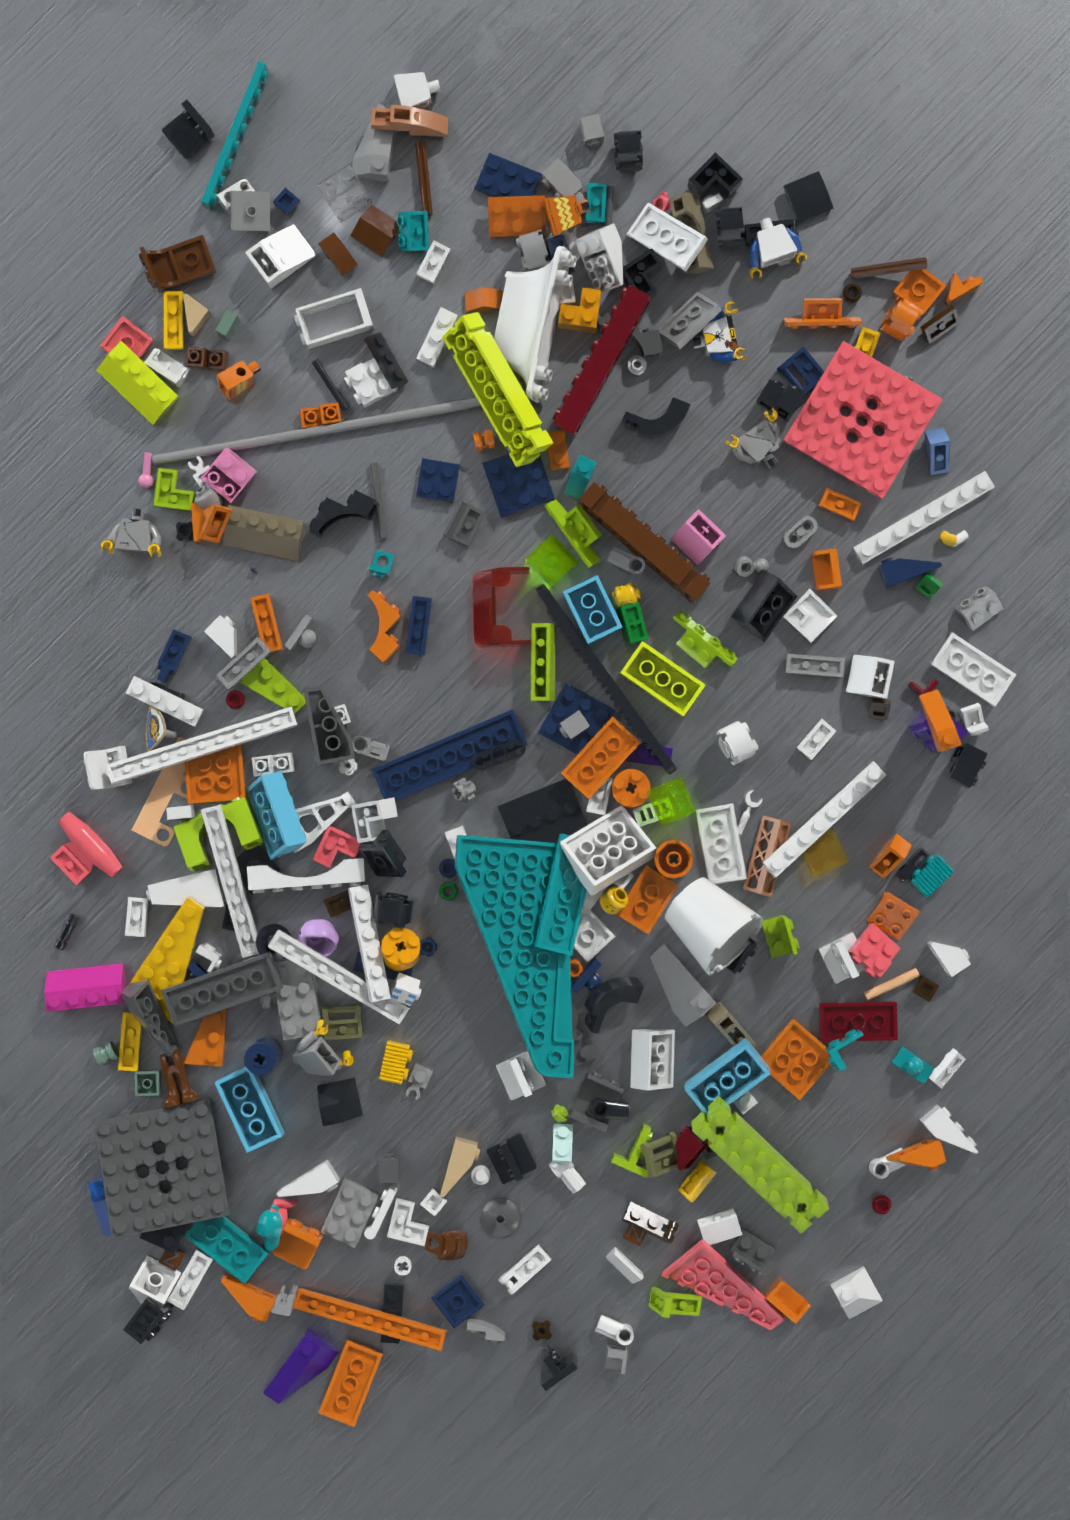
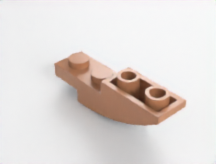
M391 105V109L372 108L371 129L409 131L410 135L448 137V118L420 108Z

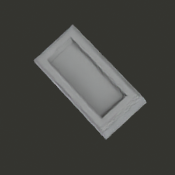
M308 615L303 617L286 642V648L293 652L298 643L305 648L312 647L315 644L316 634L313 630L308 629L314 621Z

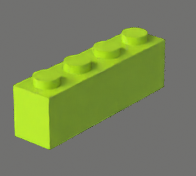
M532 623L531 701H555L556 625L551 623Z

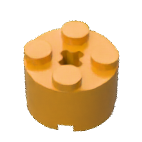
M396 927L384 936L381 945L385 965L399 972L414 967L420 955L418 936L406 928Z

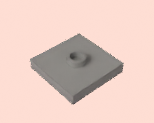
M230 191L231 230L270 231V192Z

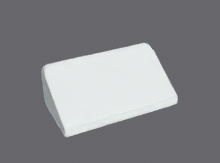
M614 1247L606 1256V1259L631 1283L639 1282L644 1278L643 1272L619 1249Z

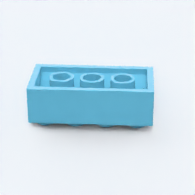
M282 772L261 775L246 789V793L269 858L273 860L299 849L307 841Z

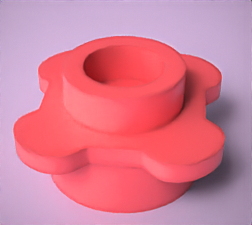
M662 192L659 197L654 198L653 206L665 213L668 209H671L668 194Z

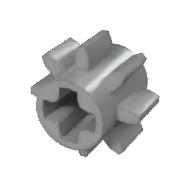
M462 778L453 783L452 793L455 799L462 800L465 803L475 797L473 793L476 792V787L471 780L466 781L465 778Z

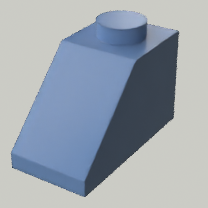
M944 428L925 431V452L930 475L949 472L950 440Z

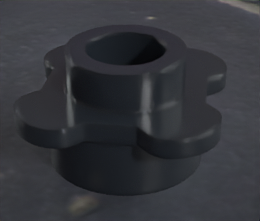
M178 522L176 524L178 533L176 538L179 541L184 539L194 540L192 522Z

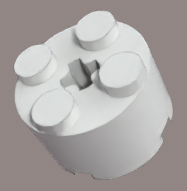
M736 721L716 731V735L720 734V738L717 739L718 744L725 757H730L733 760L730 762L732 765H736L754 756L755 751L759 749L756 741L751 739L749 735L750 729L745 722L741 724L739 721Z

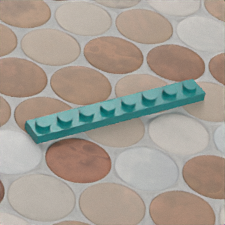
M258 61L202 197L201 203L207 209L211 210L212 206L218 202L217 194L219 189L225 185L226 172L233 165V155L240 148V138L242 135H245L248 127L247 121L254 114V104L261 97L263 82L266 83L268 80L269 72L266 64Z

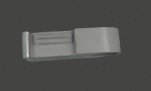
M356 736L352 740L353 749L356 753L382 761L387 760L388 752L391 748L389 744L386 747L385 744L372 741V739L363 736ZM362 739L365 741L366 745L363 750L355 748L356 740Z

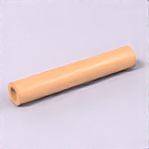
M914 968L865 991L864 995L867 1001L920 977L919 972Z

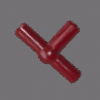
M932 679L924 690L914 681H911L908 687L919 696L933 691L938 685V681Z

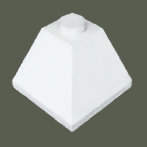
M147 1255L131 1282L129 1289L141 1305L149 1297L163 1308L181 1272L174 1271Z
M864 1266L830 1284L848 1319L883 1301Z

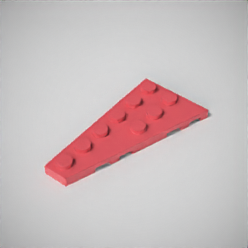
M703 1239L662 1272V1277L666 1279L671 1278L677 1281L678 1285L682 1287L687 1286L695 1290L696 1294L720 1306L725 1305L731 1308L732 1312L736 1314L741 1313L749 1317L751 1321L769 1330L774 1329L785 1320V1315L770 1303L762 1293Z

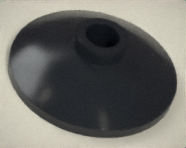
M279 924L264 926L256 937L258 953L261 955L270 952L274 962L282 961L286 957L268 947L270 940H272L278 929L291 936L290 932Z

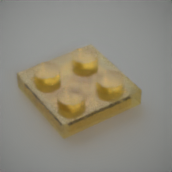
M833 827L829 828L802 853L813 878L849 862Z

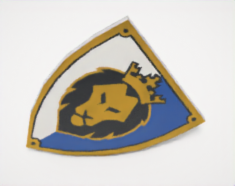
M152 706L149 708L146 723L148 752L152 751L164 737L173 739L177 737V731L167 730L165 718L157 708Z

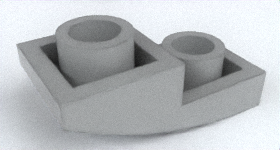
M468 1318L467 1330H470L471 1333L481 1334L486 1332L485 1340H489L490 1343L505 1341V1332L497 1326L483 1320Z

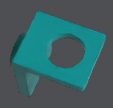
M376 550L372 566L369 565L368 568L372 572V576L383 578V576L389 577L394 554ZM381 556L388 558V565L385 567H380L377 563L378 558Z

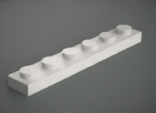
M368 884L348 888L370 1003L390 999Z

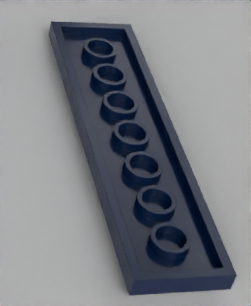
M512 709L373 768L372 772L383 798L394 797L395 801L474 768L472 759L478 753L515 740L522 741L525 746L528 744ZM516 743L514 744L513 749L509 750V746H506L504 748L507 751V753H510L514 750L521 748L522 745L518 746V744ZM496 750L493 757L496 759L505 754L502 750ZM490 752L486 754L488 758L482 759L481 756L477 757L476 765L491 761Z

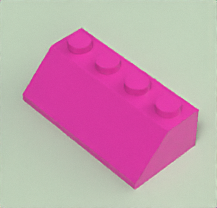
M124 963L48 971L44 990L46 1012L125 1003L121 994L126 987Z

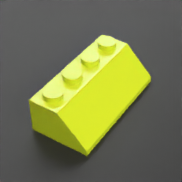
M122 341L112 349L96 370L152 425L179 399L178 395Z

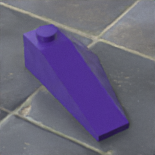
M307 1329L263 1393L280 1404L326 1370L339 1353V1350Z

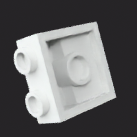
M374 358L345 371L347 377L344 379L348 387L354 388L356 393L353 396L358 405L362 403L364 408L398 390L397 388L391 389Z

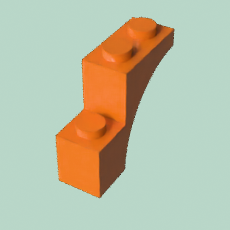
M372 590L368 597L377 608L380 623L377 638L369 650L385 664L400 648L397 644L399 640L392 634L388 636L387 633L402 618L399 615L401 611L394 604L390 606L386 603L385 600L387 598L380 591L376 593Z

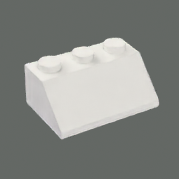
M632 1030L630 1088L641 1090L673 1088L675 1030Z

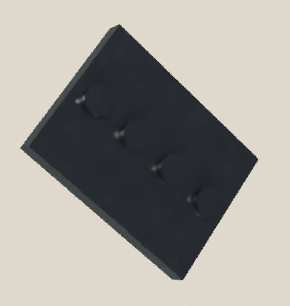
M567 779L498 806L510 839L557 843L559 834L571 836L587 826L573 787Z

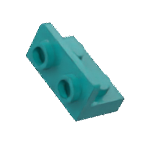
M427 211L399 212L397 225L399 227L398 244L400 251L429 250Z

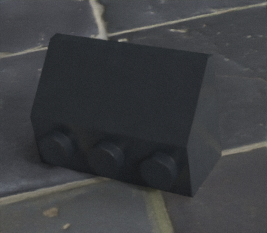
M763 570L730 617L742 628L765 643L795 601L797 595L779 577Z

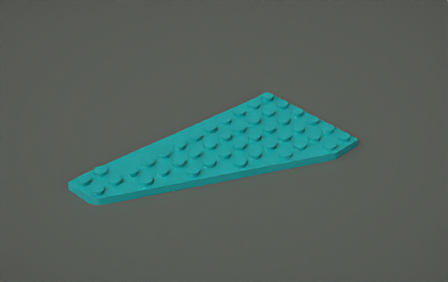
M457 835L455 869L533 1066L538 1073L546 1077L573 1078L574 1039L572 1036L570 956L534 947L557 843Z

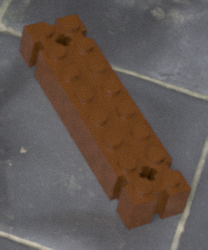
M593 482L579 498L578 505L580 504L585 512L591 515L631 552L641 557L646 565L693 605L711 584L708 581L710 578L702 571L700 573L695 571V565L689 559L684 560L679 556L681 553L675 547L671 546L670 548L666 545V540L657 533L655 535L650 531L651 527L645 521L640 522L636 518L637 515L630 508L626 510L621 505L622 501L615 495L610 497L604 485L601 483L597 485Z

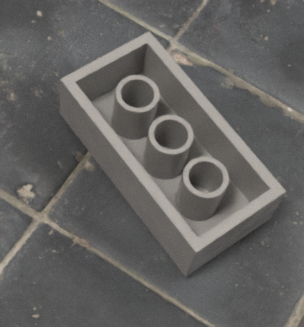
M291 960L274 962L283 985V989L275 991L283 1040L305 1037L312 1030L315 1031L317 1022L322 1020L315 975Z

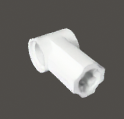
M898 1148L879 1159L876 1158L870 1161L869 1171L871 1174L879 1179H883L889 1173L905 1166V1164L887 1161L886 1156L902 1150V1148ZM882 1164L883 1170L880 1173H876V1166Z
M551 1162L549 1164L554 1174L562 1179L573 1194L582 1189L586 1184L584 1179L575 1170L573 1163Z
M601 1314L595 1328L596 1332L618 1341L621 1345H629L633 1341L634 1332L629 1324H622ZM626 1330L630 1333V1336L622 1338L620 1332Z

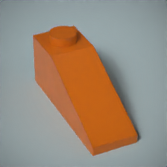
M939 690L919 695L937 751L942 752L962 745Z
M927 1139L886 1156L887 1161L919 1168H928V1170L938 1169L940 1164L946 1162L940 1139Z
M225 1273L221 1282L245 1312L252 1316V1319L256 1322H267L277 1296L249 1283L244 1284L239 1279Z

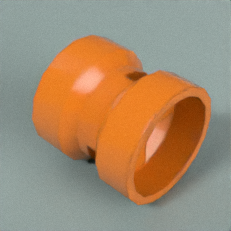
M492 429L486 430L485 433H473L477 452L482 451L484 448H495ZM481 436L484 437V443H485V445H483L482 437H481Z

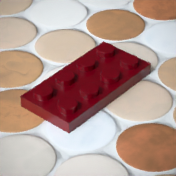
M897 1002L819 1003L820 1042H832L835 1039L840 1041L846 1037L845 1034L853 1029L856 1031L860 1030L863 1033V1036L855 1041L898 1040Z

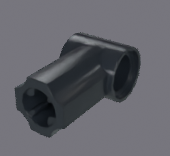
M595 1098L590 1102L589 1110L598 1119L627 1120L629 1116V1103ZM602 1104L603 1110L596 1113V1106Z

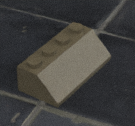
M228 505L232 512L224 529V546L298 561L306 527L304 521Z

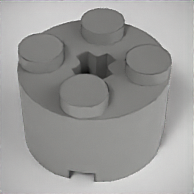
M542 230L521 235L516 239L521 255L524 254L521 260L526 272L538 270L551 262Z

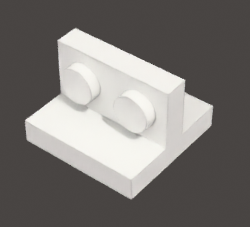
M853 932L818 948L835 984L849 977L853 979L859 976V972L865 970L863 966L854 963L851 955L848 953V950L857 940Z
M528 1051L496 1064V1068L511 1101L523 1095L525 1097L530 1096L532 1091L546 1086L543 1076L534 1068Z

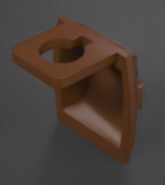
M451 1230L439 1235L430 1231L427 1233L425 1250L438 1255L437 1259L451 1261L460 1259L467 1250V1232ZM433 1237L439 1243V1247L434 1249L431 1246V1239Z

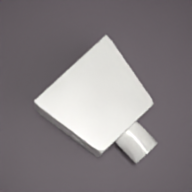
M423 72L394 75L395 85L402 106L423 109L432 104L430 94L441 91L438 80L427 82Z

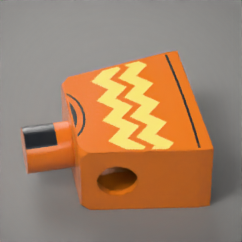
M575 195L542 199L552 236L582 222L580 214L590 211L588 200L577 203Z
M242 360L217 374V386L226 399L230 401L254 383L253 375L260 372L261 369L256 361L246 365Z

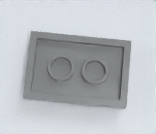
M697 292L658 328L659 334L662 338L681 349L704 326L714 319L722 309L717 303Z
M344 1178L321 1229V1233L356 1248L380 1193Z

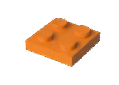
M926 269L912 270L907 273L892 294L895 297L902 296L920 306V309L924 310L923 316L947 285Z

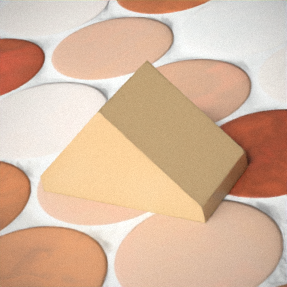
M183 294L188 332L191 336H196L211 316V313L188 294Z

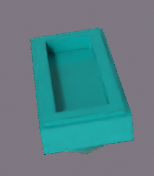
M903 1046L900 1047L891 1060L893 1064L922 1084L926 1082L934 1070L932 1066Z

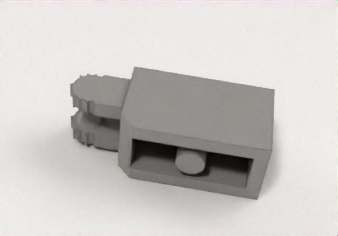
M559 158L541 173L542 184L546 189H551L555 193V197L575 195L577 203L586 200L581 194L582 182Z

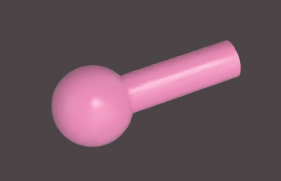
M144 452L143 474L138 479V483L143 489L151 488L154 483L153 477L150 475L152 453Z

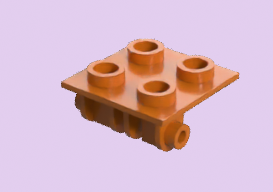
M887 891V893H883L881 901L866 921L874 923L879 929L899 941L920 911Z

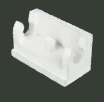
M156 348L144 362L151 370L177 387L181 386L191 371Z
M734 1208L697 1220L702 1238L709 1245L742 1235Z

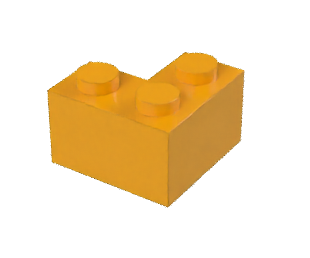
M582 288L580 306L561 304L558 328L596 333L601 290Z

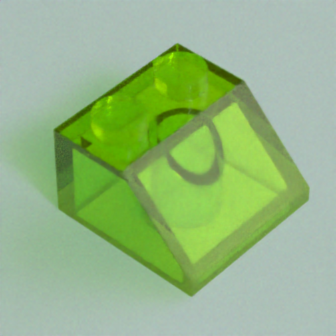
M554 535L540 544L525 559L526 563L552 589L579 563Z

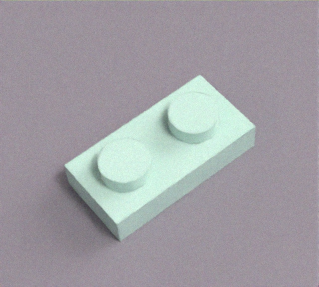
M573 1124L553 1125L552 1163H572Z

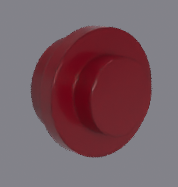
M232 690L226 696V703L232 709H239L245 703V696L241 691Z
M877 1195L872 1200V1208L878 1214H886L891 1209V1201L885 1195Z

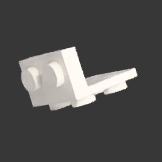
M125 746L84 752V764L91 790L114 788L132 783V779L112 785L106 768L108 764L127 759Z

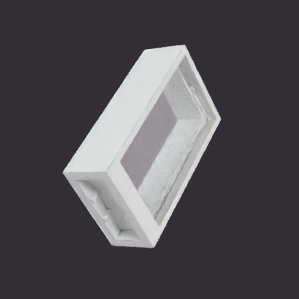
M361 288L296 308L297 315L294 316L297 327L301 326L303 333L300 334L303 345L307 344L308 349L374 329Z

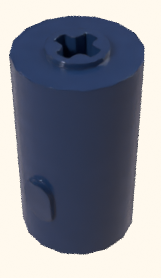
M263 1037L257 1039L245 1053V1066L253 1074H267L281 1061L283 1049L274 1038Z

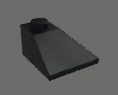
M355 1077L317 1085L319 1110L323 1127L342 1123L363 1115Z

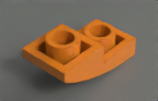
M338 403L299 409L302 429L341 422Z

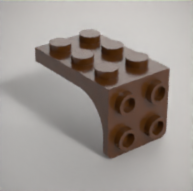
M203 235L160 250L150 251L146 250L144 246L140 247L141 253L139 258L142 265L148 270L145 272L147 280L159 293L217 272Z

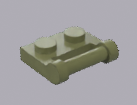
M361 1003L334 1007L322 1005L323 1027L328 1024V1032L324 1035L325 1041L363 1038ZM355 1013V1018L329 1020L330 1014Z
M671 1131L660 1139L641 1144L640 1148L645 1157L649 1177L655 1178L678 1168L676 1147L678 1138L675 1132ZM669 1143L670 1148L653 1155L654 1149Z

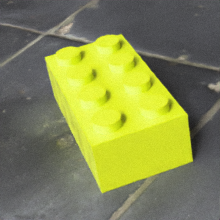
M643 641L620 672L621 676L680 717L685 716L705 687L704 683Z

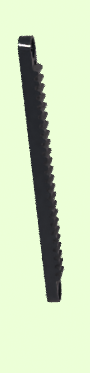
M544 584L537 587L535 590L548 607L547 614L552 615V621H557L556 626L561 627V633H566L565 639H570V646L575 645L574 651H579L578 657H584L583 664H588L587 669L593 670L592 676H597V683L602 682L601 689L606 688L605 694H611L610 701H615L614 707H620L619 713H624L623 719H629L627 725H633L632 732H638L636 737L642 738V745L647 744L645 750H651L650 756L656 757L665 771L671 775L677 768L547 587Z

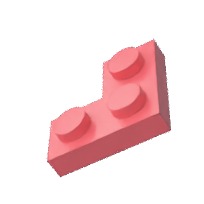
M329 826L319 844L313 861L331 868L338 851L356 858L359 853L358 847L361 843H358L357 837Z

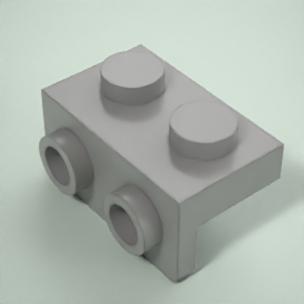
M986 586L979 588L973 595L955 607L972 631L1004 609L995 591Z

